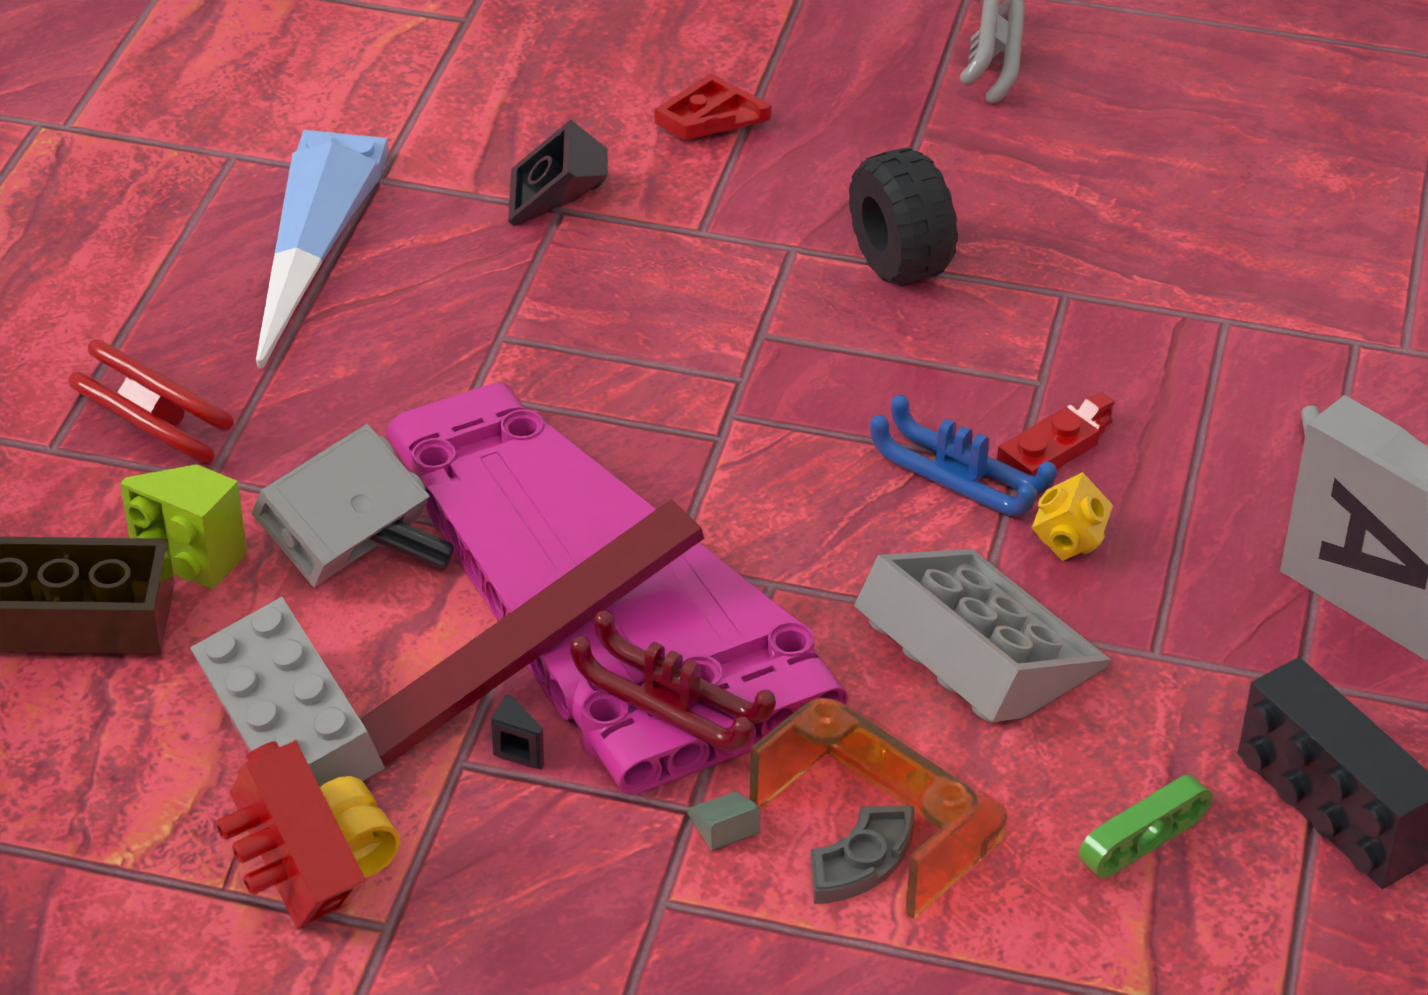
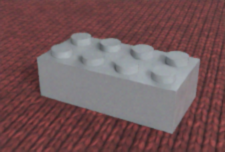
M283 597L190 647L208 683L249 752L268 742L277 741L279 747L296 740L319 787L338 777L352 776L364 781L385 769L368 731Z

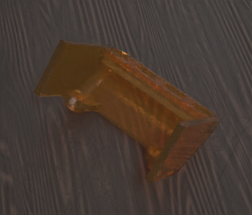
M819 698L807 702L751 747L749 800L756 803L759 809L823 756L829 754L902 804L914 805V812L940 828L937 833L910 855L905 914L912 919H915L999 844L1005 836L1007 811L999 800L874 718L837 700Z

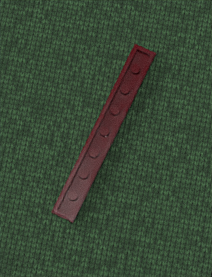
M672 499L362 717L360 720L368 731L384 767L590 621L598 612L611 606L705 539L702 528Z

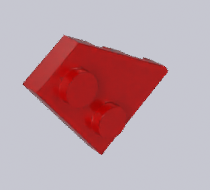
M711 73L654 109V123L685 140L767 122L771 119V104Z

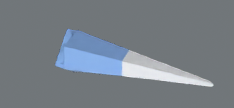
M303 130L297 151L292 153L256 356L259 370L265 367L294 310L335 241L361 203L379 181L389 151L387 138Z

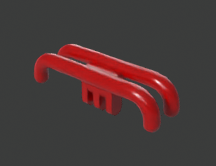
M95 339L89 343L88 352L92 357L125 375L126 379L116 393L88 375L74 372L68 380L72 389L201 464L212 462L215 455L211 447L173 425H178L183 420L185 410L218 430L228 431L234 424L233 417L229 413L104 341Z

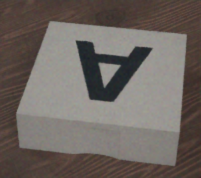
M1343 395L1307 424L1280 571L1428 661V446L1417 440L1404 428Z

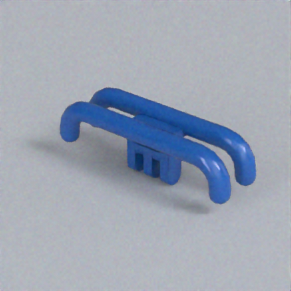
M899 394L893 397L891 401L892 419L897 429L906 438L935 452L936 458L934 460L898 444L889 432V422L884 415H876L871 419V439L877 450L886 459L1001 514L1008 516L1024 515L1033 508L1037 494H1043L1047 489L1051 488L1057 477V469L1052 462L1042 463L1038 468L1037 475L1032 476L989 457V437L977 434L972 442L973 431L962 426L956 433V422L946 418L943 420L938 433L922 426L912 417L909 409V400L905 395ZM985 475L1017 490V496H1008L978 481Z

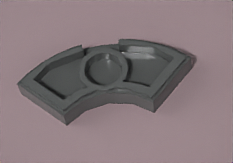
M914 805L860 807L858 823L847 837L831 846L811 849L810 867L814 904L831 903L855 897L874 888L888 878L898 868L909 850L913 835Z

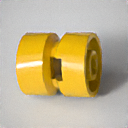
M352 776L338 777L322 785L320 789L365 878L377 874L388 866L397 855L401 845L399 833L386 814L377 808V801L361 779Z

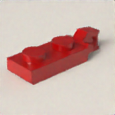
M1103 392L1086 398L1081 407L1076 403L1069 404L1068 407L1065 406L998 446L997 459L1032 476L1037 475L1039 466L1044 462H1052L1056 469L1098 445L1099 436L1105 432V427L1113 421L1112 411L1115 401Z

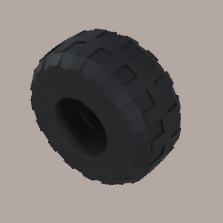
M907 147L879 153L861 162L854 171L852 182L849 184V211L851 213L854 234H856L859 248L862 254H864L867 264L882 280L898 284L899 286L921 282L942 274L955 257L958 231L952 196L940 170L936 168L934 162L928 156Z

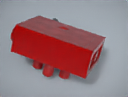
M272 741L257 747L246 755L248 761L238 771L239 775L229 792L238 811L218 819L216 827L220 836L225 840L249 831V836L233 843L232 850L238 862L245 863L261 855L265 865L244 875L245 887L250 894L255 895L276 886L298 930L347 907L365 883L366 878L297 741H292L279 747L277 741Z

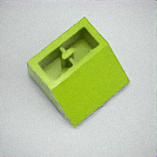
M191 465L130 476L120 482L129 538L168 539L173 573L182 579L193 581L213 590L247 555L238 481L200 465Z

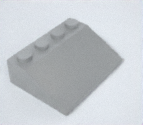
M973 549L878 555L854 604L859 611L869 618V624L875 630L892 637L903 647V653L907 657L924 664L938 676L937 681L944 688L961 695L973 705L972 710L977 716L993 723L1027 717L1106 669L1111 660Z

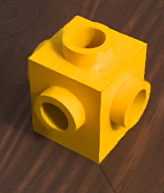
M1082 472L1045 491V494L1038 502L1039 510L1032 529L1037 533L1040 540L1048 545L1062 561L1079 553L1088 554L1102 543L1105 536L1104 530L1113 505Z

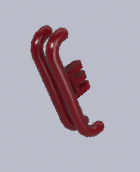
M602 610L596 614L594 618L596 636L601 645L613 657L644 673V683L641 686L601 666L594 658L591 643L586 637L578 636L572 640L570 645L572 661L579 673L588 682L646 713L725 751H735L746 746L753 733L752 723H762L770 718L776 705L775 695L770 690L759 691L755 696L754 702H749L702 679L701 665L690 659L683 666V656L677 652L670 651L665 657V647L656 642H652L646 651L629 643L618 633L615 627L614 616L609 611ZM699 700L735 718L732 729L721 727L690 711V709Z

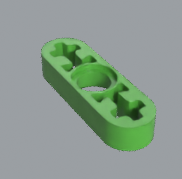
M1192 775L1181 776L1094 829L1082 843L1078 857L1099 878H1108L1195 825L1210 808L1213 794Z

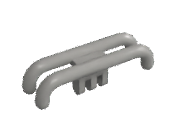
M983 0L980 29L971 37L968 66L960 75L962 84L966 86L974 84L988 68L991 60L1000 51L1004 52L1002 72L997 81L985 94L986 101L990 104L999 103L1011 90L1018 77L1025 17V4L1023 0H1004L1000 4V0Z

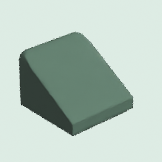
M736 791L687 809V814L711 851L760 832V809L756 803Z

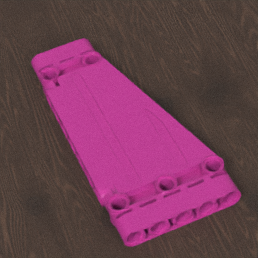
M492 383L405 411L397 415L387 427L386 435L389 442L409 472L416 474L421 479L426 492L430 496L426 503V508L433 524L443 539L454 546V556L497 621L507 616L656 510V508L546 423L538 413L526 410L514 391L506 383ZM700 543L693 546L606 608L605 611L613 614L618 633L629 643L646 651L652 642H656L665 647V657L670 651L677 652L683 656V666L690 659L701 665L702 679L746 701L754 702L756 694L761 690H770L774 693L776 705L771 717L762 723H752L753 733L746 746L735 751H725L714 747L588 682L579 673L571 657L570 645L572 640L578 636L586 637L590 641L592 654L601 666L640 686L644 683L643 672L619 661L601 645L596 636L594 618L527 665L563 720L574 719L582 731L584 750L590 756L600 759L620 790L630 795L645 792L826 723L838 716L848 702L847 691L814 649V634L812 630L796 620ZM699 700L690 709V711L721 727L732 729L735 718Z

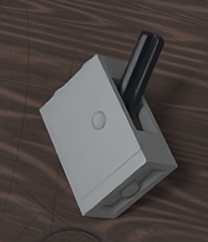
M368 424L360 427L263 488L251 513L313 587H316L380 544L439 570L446 568L454 551L452 543L410 526V524L419 519L430 496L426 492L421 479L404 467L394 455L390 443L384 437L378 436Z

